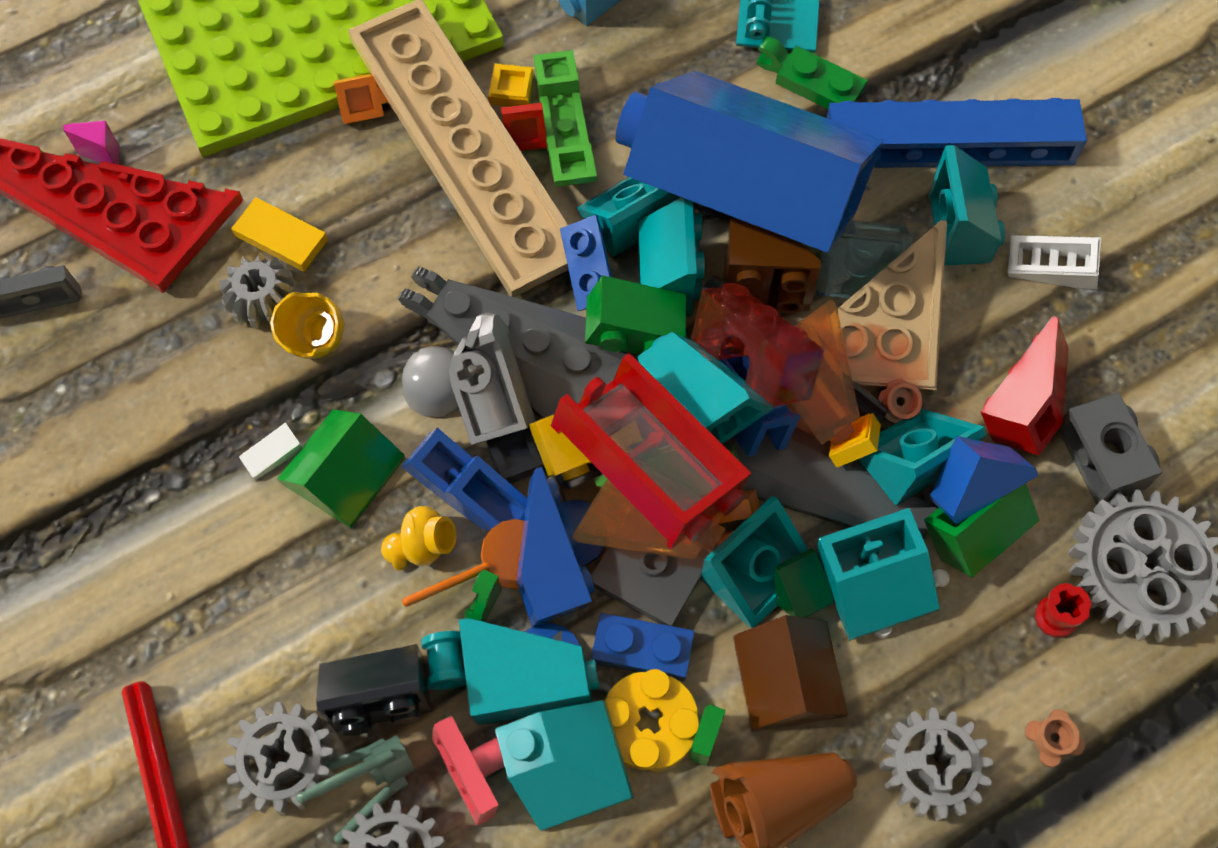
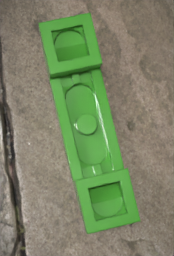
M568 50L533 55L539 100L542 103L547 149L555 187L596 182L597 173L591 143H589L574 51Z

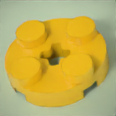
M658 669L631 674L613 686L607 694L605 701L624 765L642 771L661 772L680 763L690 752L699 727L697 706L688 689L680 681ZM646 707L649 712L660 711L662 717L658 721L660 727L658 732L653 733L649 728L641 732L636 725L641 721L639 713L642 708Z

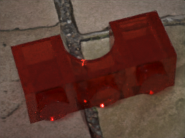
M726 283L719 288L702 289L691 339L717 360L749 355V369L745 383L773 406L811 400L825 349L811 340L806 331L791 325L779 316L775 308L763 304L752 296L749 289L743 285Z

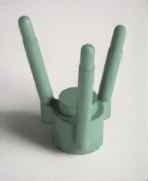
M397 735L386 741L382 738L367 747L337 756V758L331 761H325V767L329 770H334L364 760V762L299 793L296 796V801L300 804L307 802L370 771L377 786L385 781L387 785L358 812L368 819L373 814V804L379 803L382 806L393 794L408 786L404 776L414 771L415 768ZM355 817L335 835L334 841L340 844L345 840L341 835L343 830L355 832L359 828Z

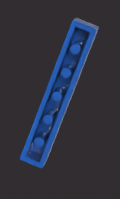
M1011 98L990 101L968 99L965 101L925 100L923 102L887 100L883 102L861 103L844 101L841 103H830L827 119L884 139L874 168L938 167L944 148L949 145H955L984 166L1075 165L1087 142L1080 99L1049 98L1047 100H1021Z

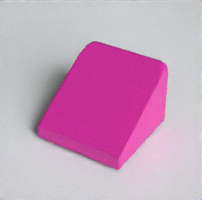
M106 121L63 125L65 134L79 155L99 163L105 161L119 165V144Z

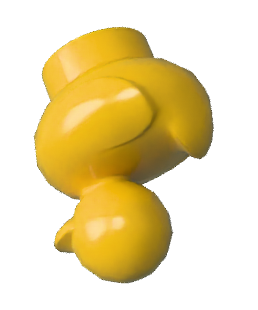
M418 506L413 508L404 517L401 533H392L383 540L381 544L382 556L397 571L403 570L408 561L418 566L430 565L441 554H449L454 549L457 539L455 524L449 517L441 516L432 507Z

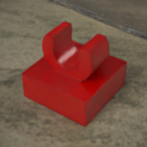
M542 103L501 108L503 125L520 151L547 148Z

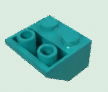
M681 197L638 221L639 284L686 294V317H691L693 315L694 300H702V279H704L705 272L704 252H700L699 240H702L701 213H693V201Z
M910 508L818 539L815 551L833 592L834 605L849 641L939 611L940 606L929 552Z

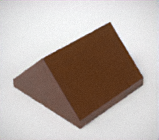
M785 615L733 636L751 732L848 716L827 621Z

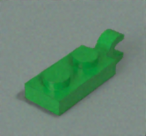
M766 36L759 47V51L762 53L757 59L756 64L765 70L778 73L775 84L826 109H829L830 103H841L844 101H854L857 103L865 90L867 79L798 46H795L790 54L785 50L781 42Z

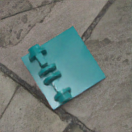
M740 0L736 46L759 48L766 36L781 42L785 50L793 51L794 47L798 46L809 52L816 53L819 0Z

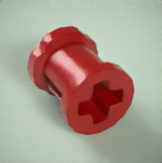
M1069 583L1057 585L1049 592L1047 597L1038 603L1035 609L1037 626L1050 637L1062 638L1068 636L1077 626L1088 619L1091 608L1089 595L1081 587L1073 586ZM1065 608L1068 611L1060 614L1058 610Z

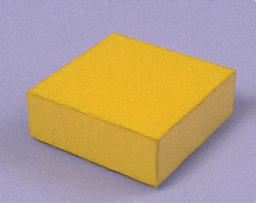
M495 63L488 93L490 105L510 107L530 104L535 79L534 67Z
M873 413L862 416L833 430L829 457L837 468L878 451L881 424Z

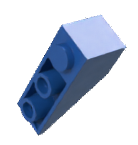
M542 467L534 470L529 481L516 585L532 627L585 608L592 602L590 594L594 593L591 575L586 566L579 567L573 549L578 547L574 530L568 521L562 522L557 509V505L561 504L557 485L553 478L546 479Z

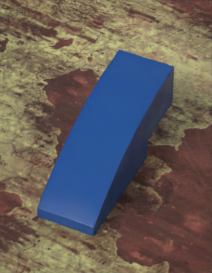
M439 428L431 431L401 466L430 491L487 533L502 521L512 519L524 521L527 498L479 456H470Z

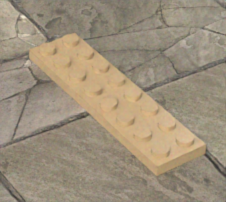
M415 0L349 29L351 43L371 75L374 76L376 83L509 296L516 297L569 270L560 228L568 226L567 222L423 0Z

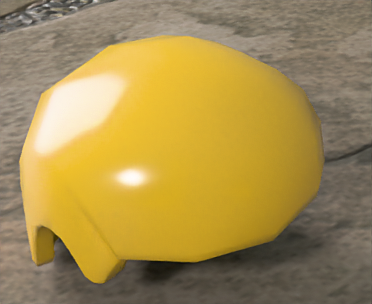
M292 292L275 306L270 326L273 339L286 352L297 357L311 359L321 358L335 351L342 341L345 323L341 308L329 297H324L320 293Z

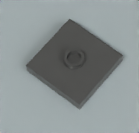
M633 506L591 575L594 588L658 624L674 626L701 578L704 559L717 547L701 538L690 542L686 537L674 548L670 549L666 545L668 540Z

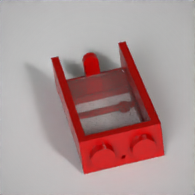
M630 353L622 358L614 380L606 384L600 377H595L586 386L581 401L578 404L568 394L560 398L550 426L558 434L562 432L668 540L666 545L670 549L674 548L686 537L690 542L698 539L712 524L711 518L719 512L724 516L730 514L745 498V494L741 490L750 477L751 472Z

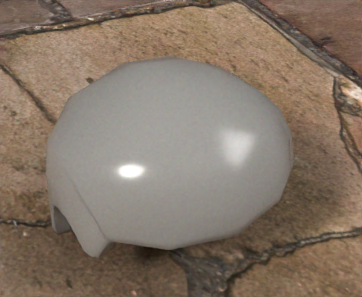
M428 346L413 353L403 369L402 388L403 396L410 409L427 417H443L459 409L448 374V368L455 353L447 347Z

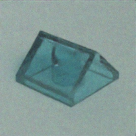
M852 220L828 253L819 250L818 258L821 260V269L817 280L816 295L842 298L852 297L913 244V238L907 226Z

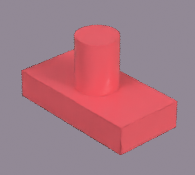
M452 716L434 724L432 741L476 826L495 817L498 803L485 777L505 767L497 737L470 751Z

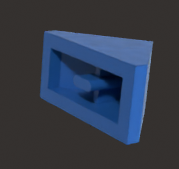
M956 436L949 458L945 461L930 496L933 502L957 524L1038 476L1035 467L1011 447Z

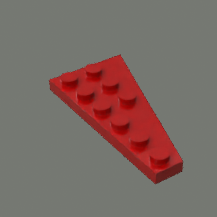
M0 138V194L161 293L166 291L244 201L240 191L225 188L224 192L206 188L204 183L189 180L187 184L165 179L163 174L105 161L95 164L82 161L78 155L65 153L64 156L42 152L40 147Z

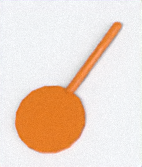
M512 519L497 524L490 529L483 540L481 549L482 564L403 598V606H411L477 577L483 569L498 575L501 587L518 589L516 577L524 521Z

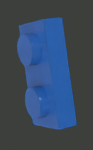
M600 613L591 660H595L597 665L633 672H646L651 669H658L670 677L685 682L694 630Z

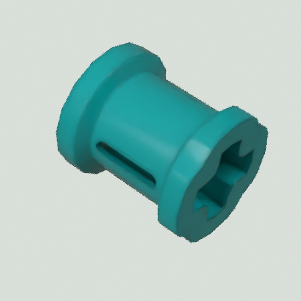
M441 631L424 636L420 641L422 649L426 650L428 655L430 677L426 679L427 689L440 691L466 685V675L463 669L460 645H462L460 631Z

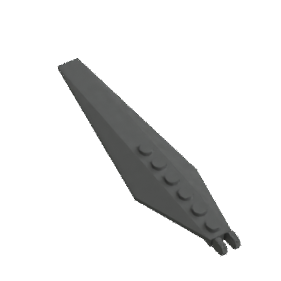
M419 266L415 269L411 278L418 286L438 295L434 303L424 295L409 289H404L397 298L401 305L427 318L429 323L441 329L458 345L462 338L468 336L477 316L484 313L498 314L508 326L510 332L508 337L532 411L541 419L555 414L560 398L566 394L578 404L581 401L586 386L595 377H600L606 384L614 380L622 358L629 354V352L624 351L608 352L600 346L586 344V317L450 279L445 281L439 274ZM630 353L639 362L637 358L639 355ZM641 417L636 419L635 423L642 442L630 446L631 451L644 443L649 434L656 433ZM795 427L786 448L783 450L775 448L767 432L756 454L753 456L745 454L734 436L722 443L724 447L734 444L740 462L751 472L742 491L756 489L759 500L766 502L771 496L778 498L781 505L785 508L850 528L910 508L924 540L928 531L924 519L937 509L936 506L917 495H913L895 506L861 463L852 461L837 468L829 457L830 446L798 427ZM662 439V440H661V443H660V445H659L658 448H656V449H651V448H650V449H648L647 451H645L643 454L648 453V452H651V451H654V450H657V449H660V448H663V447H666V446H669V445Z

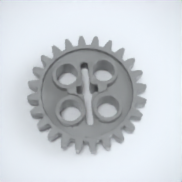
M1135 489L1128 496V500L1121 492H1118L1111 498L1110 504L1105 500H1101L1093 509L1095 513L1089 511L1081 520L1083 526H1079L1072 534V537L1079 543L1074 544L1068 550V555L1080 561L1074 563L1069 569V574L1083 576V581L1077 587H1081L1085 592L1091 594L1090 609L1100 606L1104 610L1099 620L1101 624L1109 621L1112 617L1117 619V634L1121 635L1131 626L1135 627L1137 641H1142L1149 636L1151 630L1158 643L1170 637V632L1177 640L1181 639L1189 633V628L1195 632L1206 624L1204 618L1209 619L1218 612V608L1214 604H1218V554L1214 553L1213 550L1218 545V537L1207 538L1204 532L1211 525L1209 520L1199 524L1192 520L1196 513L1195 507L1189 508L1184 513L1179 511V498L1176 496L1165 505L1161 502L1160 492L1156 490L1146 501L1139 489ZM1134 526L1144 529L1149 536V540L1139 537L1135 532ZM1114 537L1117 538V543L1114 542ZM1174 556L1182 558L1187 563L1189 571L1180 568L1176 564ZM1107 559H1113L1118 562L1122 567L1123 574L1114 572L1108 566ZM1147 561L1152 565L1150 569L1145 565ZM1180 586L1183 588V593L1180 591ZM1147 589L1158 593L1162 599V605L1154 603L1149 598Z

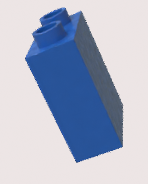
M692 71L668 81L657 83L650 87L648 96L634 91L629 96L621 112L615 136L616 143L631 148L623 175L827 253L854 220L884 139L698 71Z

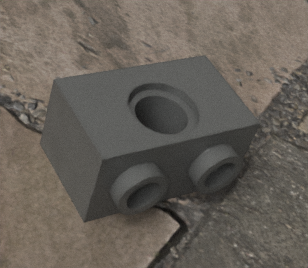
M1119 392L1070 408L1064 415L1063 423L1058 431L1096 505L1101 500L1110 502L1111 498L1118 492L1128 496L1135 489L1140 491L1146 490L1162 474L1156 451L1153 447L1147 445L1138 428L1135 412L1124 403ZM1105 442L1113 444L1119 453L1110 451L1106 447Z

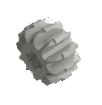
M261 253L258 254L253 262L242 256V266L239 268L227 266L229 278L220 281V289L223 293L222 304L226 311H229L234 320L240 325L249 321L250 325L258 330L263 320H267L270 324L275 306L286 295L296 292L292 273L284 268L283 263L277 257L268 261L266 256Z

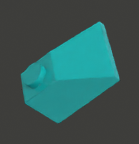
M601 700L541 711L495 729L507 777L540 831H545L634 798L606 701Z

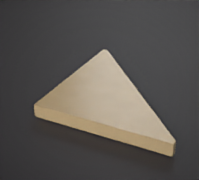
M939 221L801 340L860 386L887 388V384L890 381L903 379L909 384L916 385L920 391H936L947 221ZM779 358L764 371L766 379L812 382L783 358Z

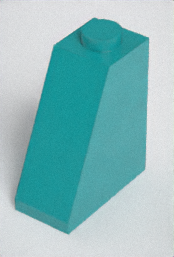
M674 332L656 339L649 349L637 357L640 364L721 444L774 409L768 398L702 346Z
M470 618L459 620L470 715L479 726L524 718L541 711L593 702L591 690L600 689L595 660H586L582 646Z

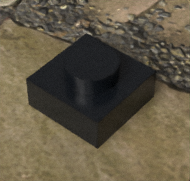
M530 427L486 440L488 450L498 473L510 484L532 476L537 468L542 467L543 471L546 470Z

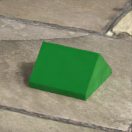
M333 409L277 480L352 529L406 457L361 413Z

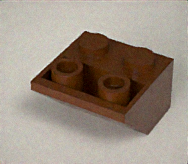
M730 217L724 259V281L760 309L778 310L786 314L809 311L821 269V260L801 242L738 218Z

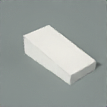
M284 423L240 455L239 458L256 481L296 456L302 446L288 425Z

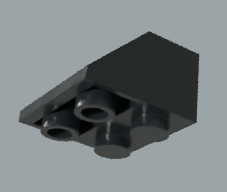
M418 644L319 664L316 696L317 712L336 732L342 731L344 736H354L370 732L372 724L391 721L392 725L395 726L408 725L420 721L421 714L432 712L429 689L426 687L427 676L424 657Z

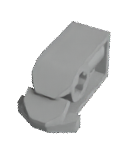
M484 313L476 317L468 336L462 338L448 368L449 380L471 445L529 427L528 424L535 421L508 337L510 333L508 326L498 314ZM472 364L474 366L482 365L484 373L478 375V373L470 374L468 366Z

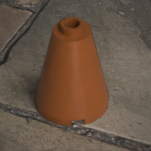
M834 752L725 763L713 768L712 774L718 775L719 780L710 783V793L714 811L725 839L735 836L741 848H786L851 801L854 796V788L857 785V778L848 760L842 759Z

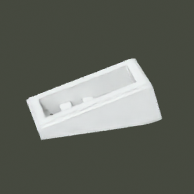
M1011 235L1008 277L1080 289H1097L1101 238ZM1024 250L1032 251L1031 265H1022ZM1041 253L1050 254L1049 266L1040 265ZM1059 256L1067 257V266H1058ZM1076 258L1085 260V267L1076 266Z

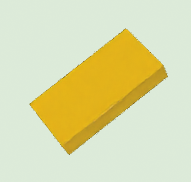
M257 197L254 198L231 228L235 237L303 272L306 271L328 241L325 232Z

